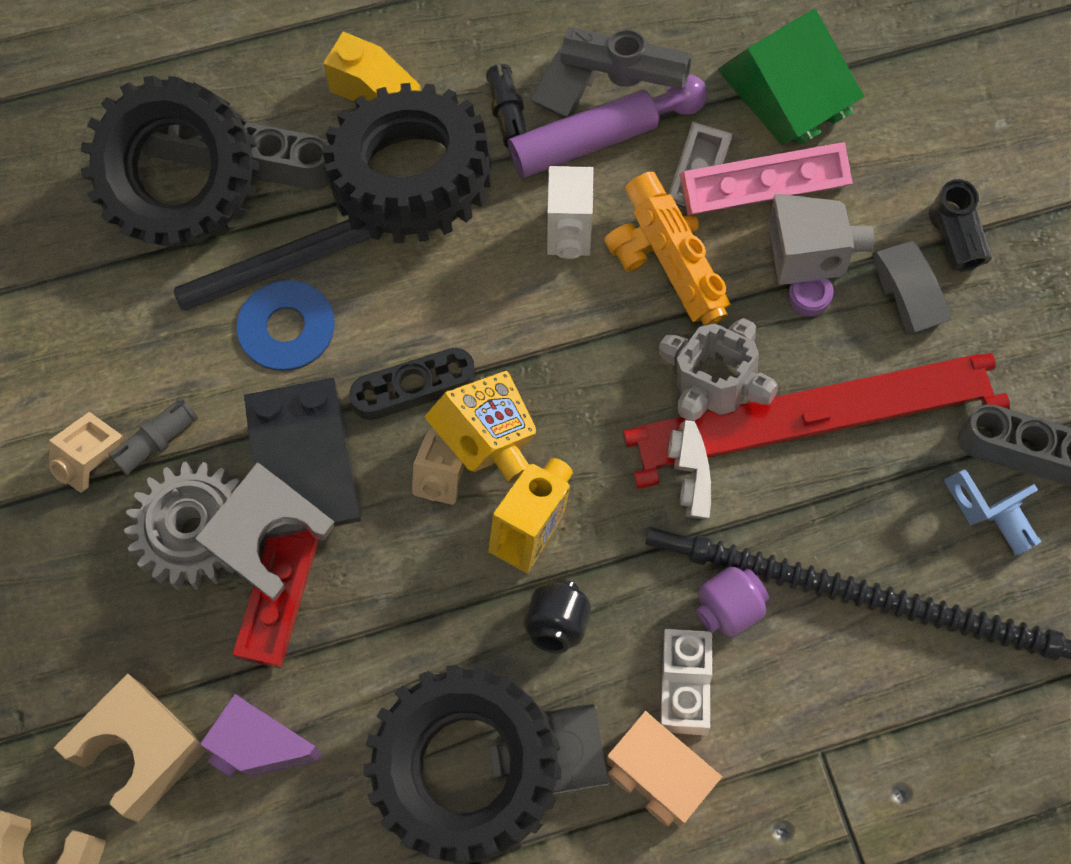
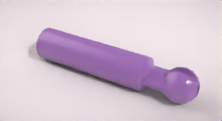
M689 75L686 87L682 90L668 87L666 93L656 97H652L644 89L638 90L508 139L511 159L519 176L525 179L548 170L549 166L562 165L654 130L658 127L659 115L674 110L682 115L695 114L703 108L707 100V88L700 78Z

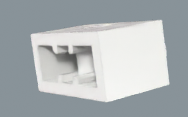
M549 166L547 255H557L565 259H574L581 255L590 256L593 214V167Z

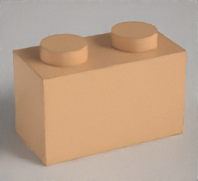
M646 711L609 753L605 762L612 768L608 772L609 777L626 792L631 793L635 788L650 801L645 806L646 809L667 827L674 822L681 828L722 778L718 772Z

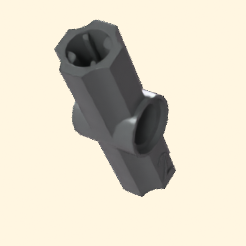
M568 27L561 50V63L608 73L609 79L614 84L622 87L634 86L641 81L682 90L685 89L689 78L693 53L647 44L644 36L632 29L618 30L610 36Z

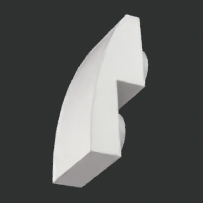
M685 420L680 424L679 431L672 430L668 457L675 458L674 469L692 472L691 479H683L680 493V505L687 506L685 517L707 519L710 518L711 507L709 463L704 443L695 421Z
M677 629L664 630L660 724L671 733L707 736L709 734L710 682L712 678L711 632Z

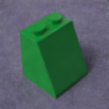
M816 8L748 47L718 68L724 79L781 145L794 139L797 140L799 145L807 142L821 133L818 127L819 124L827 119L830 120L832 125L854 113L851 105L865 97Z

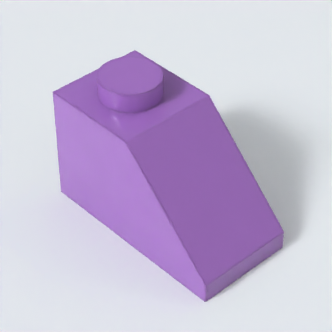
M236 694L200 744L212 752L207 762L231 778L236 770H239L248 777H254L318 761L322 754L313 744Z

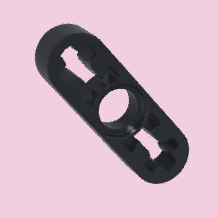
M449 348L361 376L353 382L349 391L352 407L361 418L376 420L438 400L445 392L474 382V361L467 351L461 348ZM456 363L459 368H462V376L454 378L451 372L447 373L449 372L448 365ZM435 368L436 376H438L439 385L433 386L432 375L429 370ZM411 374L420 375L426 381L424 388L414 394L406 393L400 387L402 380ZM392 382L397 397L391 400L386 384ZM372 389L373 393L378 395L376 396V404L368 405V402L363 400L365 399V391Z

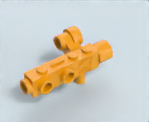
M646 172L637 176L626 185L625 191L635 207L633 213L640 227L636 228L633 223H628L607 234L604 242L611 255L618 257L625 272H631L643 266L648 261L646 255L654 251L692 322L701 321L704 326L721 322L728 316L725 309L731 303L725 294L726 285L723 279L713 272L705 258L706 250L704 244L692 234V232L698 229V219L694 215L682 216L671 194H666L655 172Z

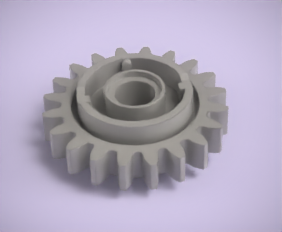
M187 462L182 463L179 476H175L166 467L163 470L165 481L162 484L149 477L147 479V483L152 490L149 495L135 492L134 496L142 505V508L126 511L129 518L137 523L124 529V533L130 539L137 540L128 547V550L134 557H141L137 565L144 572L153 570L152 577L160 584L169 576L170 584L179 590L185 578H188L193 588L198 590L201 586L203 575H207L214 584H218L219 575L217 570L220 567L232 574L235 571L201 546L195 538L234 492L240 482L237 478L228 482L229 476L223 468L218 469L212 476L211 469L205 462H202L196 474L193 473ZM201 518L200 525L196 530L191 533H181L182 526L187 520Z

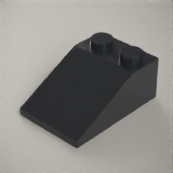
M328 378L245 394L247 426L254 466L258 462L332 519L334 527L360 522L361 518L343 406L335 379ZM282 524L271 529L267 535L269 538H279L308 530L297 524Z

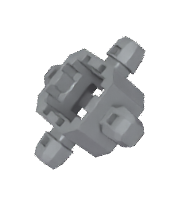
M742 318L735 321L728 329L715 323L700 326L689 342L688 339L677 335H666L659 345L660 356L674 366L677 365V386L681 395L678 400V414L681 417L694 421L700 418L707 409L719 415L735 412L746 395L748 400L759 404H770L776 396L778 384L761 372L758 373L759 352L754 341L756 325L753 322ZM718 356L723 357V363L734 368L738 364L740 365L736 370L735 378L730 376L727 381L719 378L717 383L712 382V376L700 370L697 373L696 371L699 368L700 361L706 362L708 358L716 360Z

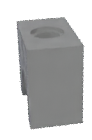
M257 462L195 539L201 546L275 602L285 588L280 578L268 572L261 564L259 550L265 534L282 524H297L307 529L314 538L324 541L334 528V521Z

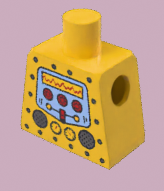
M507 371L445 392L424 416L470 471L476 472L496 464L506 481L512 483L518 480L529 465L520 450L536 435V427Z
M551 458L544 469L535 464H529L493 514L488 549L490 554L526 574L530 572L565 512L570 485L567 482L573 474V470L567 463L557 458Z

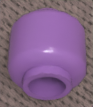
M728 567L700 586L698 598L701 606L696 609V613L709 632L713 633L718 629L725 636L734 638L763 619L766 614L765 602L769 600V595L762 582L750 569L742 571L736 567Z

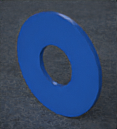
M293 280L273 282L255 291L242 306L237 319V336L244 352L257 364L278 371L295 370L314 362L329 346L335 328L334 314L326 297L313 286ZM294 309L301 313L304 318L305 326L303 332L292 341L281 342L273 339L267 331L269 318L278 310Z

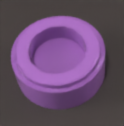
M828 278L792 283L788 291L790 306L797 313L804 316L822 314L827 310L833 298V286Z

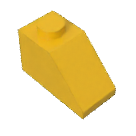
M342 32L323 63L330 92L351 101L361 96L367 101L378 97L376 89L386 87L388 94L399 92L401 83H410L412 91L421 90L420 85L380 46L346 32Z

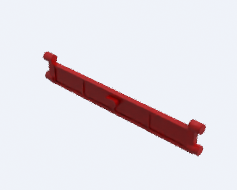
M987 353L774 397L770 404L748 402L740 404L735 412L722 415L713 411H706L700 418L694 421L702 437L707 458L979 400H981L982 406L989 404L1010 409V401L1006 393L994 395L987 371L995 370L996 362L993 354ZM677 417L623 430L626 448L638 446L643 470L633 472L637 489L659 485L657 469L674 466L675 458L668 457L672 430L679 431L680 424L687 419Z

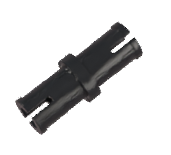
M501 64L502 76L499 74L498 66L494 65L487 70L486 78L489 81L493 97L491 103L493 116L499 119L504 146L508 148V139L526 133L527 130L522 115L524 109L522 96L516 93L511 67Z

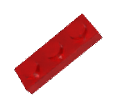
M309 531L293 533L290 536L279 538L268 537L261 564L268 572L280 578L285 590L274 602L253 586L232 654L236 659L282 669L319 539L314 538Z

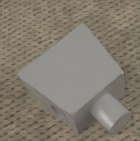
M774 194L768 220V230L778 285L841 277L847 273L853 252L872 251L874 245L873 227L871 225L850 226L846 206L841 201Z

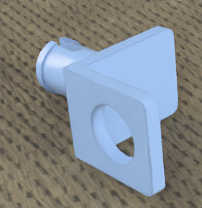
M962 470L944 479L945 484L969 524L973 525L986 519L989 521L994 520L1011 547L1014 556L1031 549L1032 545L1036 546L1041 543V539L1037 537L1019 507L1023 504L1022 499L1038 490L1035 484L1020 489L988 507L966 470ZM961 486H963L968 492L972 503H970L964 496L961 490Z

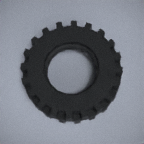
M155 76L143 77V85L135 86L129 82L120 87L123 96L117 100L106 97L101 103L107 111L103 118L99 121L91 117L87 127L95 130L92 143L82 142L81 152L90 155V167L81 168L82 178L92 181L94 190L87 193L91 202L103 207L105 212L101 216L107 223L119 226L122 229V234L143 240L146 243L185 248V245L190 244L200 246L209 243L208 238L214 234L223 236L230 231L227 224L234 217L241 219L244 216L246 210L241 206L247 195L254 197L257 188L250 185L252 172H259V162L252 158L251 148L257 147L254 137L247 134L244 128L247 122L242 115L235 112L229 106L230 103L195 82L190 83L180 77L169 76L168 80H161ZM183 125L192 128L202 136L210 151L211 170L206 185L197 196L185 203L167 205L158 202L146 192L139 179L137 163L141 148L152 133L164 126Z
M401 83L399 92L388 94L386 87L376 89L378 97L367 101L361 96L354 100L356 105L354 112L350 113L342 110L337 115L340 128L329 126L326 132L329 145H323L322 151L325 160L324 166L334 200H336L342 217L348 215L351 226L357 231L367 225L370 237L380 240L384 232L391 233L394 243H404L405 235L418 234L419 242L428 241L429 231L440 228L442 233L446 235L453 231L451 222L459 218L465 223L473 217L471 204L482 207L486 200L484 188H491L492 183L490 171L492 167L484 121L481 115L475 116L473 104L466 100L458 105L456 92L448 89L443 95L436 94L435 85L425 83L422 91H412L410 83ZM413 138L429 139L440 142L446 147L445 155L435 166L416 175L407 177L385 176L371 170L368 166L369 160L376 152L395 142Z
M458 665L446 666V672L434 675L427 671L418 675L420 683L410 689L402 685L394 692L399 699L390 710L381 708L376 716L382 720L376 736L368 734L366 746L373 748L371 763L363 764L364 776L371 778L373 792L367 795L371 805L378 807L384 817L380 821L387 831L394 832L402 840L401 844L408 849L418 851L429 858L457 864H467L468 862L486 863L496 860V856L507 851L513 853L522 847L520 842L531 832L536 834L543 826L540 820L548 807L553 809L557 799L553 796L556 780H561L562 768L558 766L557 751L560 750V746L549 725L551 723L549 718L535 703L534 699L512 680L503 675L493 674L486 668L475 666L474 670L462 669ZM460 720H479L492 726L504 739L510 755L509 777L502 792L488 806L471 813L452 812L440 806L429 794L422 775L423 757L431 739L445 726Z

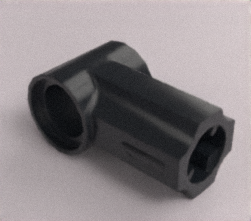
M963 179L948 181L938 193L929 210V219L941 232L952 269L959 270L960 272L974 270L981 265L987 264L992 259V254L976 209L979 202L978 191L974 185ZM947 202L955 203L959 206L960 210L951 208Z

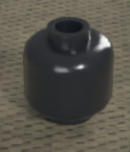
M558 579L552 583H545L536 587L531 596L524 620L525 630L532 638L534 645L550 653H563L579 645L584 638L591 613L590 600L579 590L575 583L564 579Z

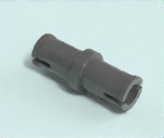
M179 397L153 420L148 422L145 419L138 425L140 430L114 451L109 452L108 456L128 476L133 469L157 450L160 453L169 447L167 442L192 422L198 420V417L193 409Z

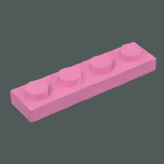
M845 142L687 170L680 173L688 216L771 201L774 198V194L798 196L853 184Z

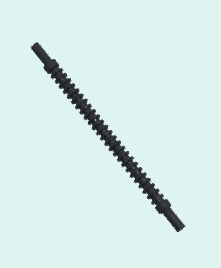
M652 527L648 531L645 545L690 556L692 563L705 565L708 561L712 562L713 568H717L721 564L725 566V569L728 567H736L742 571L750 569L756 576H764L765 582H769L771 578L777 580L778 586H782L783 582H788L792 590L798 585L803 587L804 593H808L810 589L816 590L818 597L822 596L824 592L829 594L830 600H834L836 596L842 597L844 604H847L849 600H854L856 607H861L863 603H866L870 611L880 607L883 614H887L889 610H892L897 618H900L902 614H906L911 622L916 617L921 618L923 625L933 621L934 627L940 629L942 625H947L949 632H954L956 628H959L963 636L973 632L974 638L977 640L981 639L984 635L987 636L989 643H994L996 639H999L1004 647L1014 643L1016 650H1021L1025 646L1028 653L1034 654L1038 650L1042 657L1051 660H1058L1060 656L1071 659V640L1066 639L1064 633L1047 629L1043 633L1041 627L1037 625L1031 630L1028 629L1026 622H1021L1018 626L1014 625V620L1011 618L1001 622L999 615H994L992 619H989L985 611L975 615L973 608L969 607L965 612L961 611L958 604H954L952 608H949L944 600L940 601L939 604H934L932 597L922 601L918 593H915L913 597H908L906 590H901L899 594H896L892 586L882 590L881 585L875 583L873 587H870L865 579H862L860 583L854 582L853 576H848L847 580L841 579L839 572H836L834 576L828 575L827 569H822L820 573L815 572L813 565H810L808 569H803L801 562H796L794 566L788 564L789 560L787 558H784L782 562L775 561V555H770L768 559L763 558L761 551H758L756 555L749 554V548H744L743 552L737 551L735 544H732L730 548H725L723 541H719L717 545L712 544L711 538L697 535L693 539Z

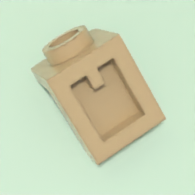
M88 412L49 440V469L59 482L63 484L68 483L82 493L89 487L90 471L109 458L108 453L114 451L123 443V436Z
M431 427L428 428L413 463L412 494L432 501L454 505L458 498L459 480L465 465Z

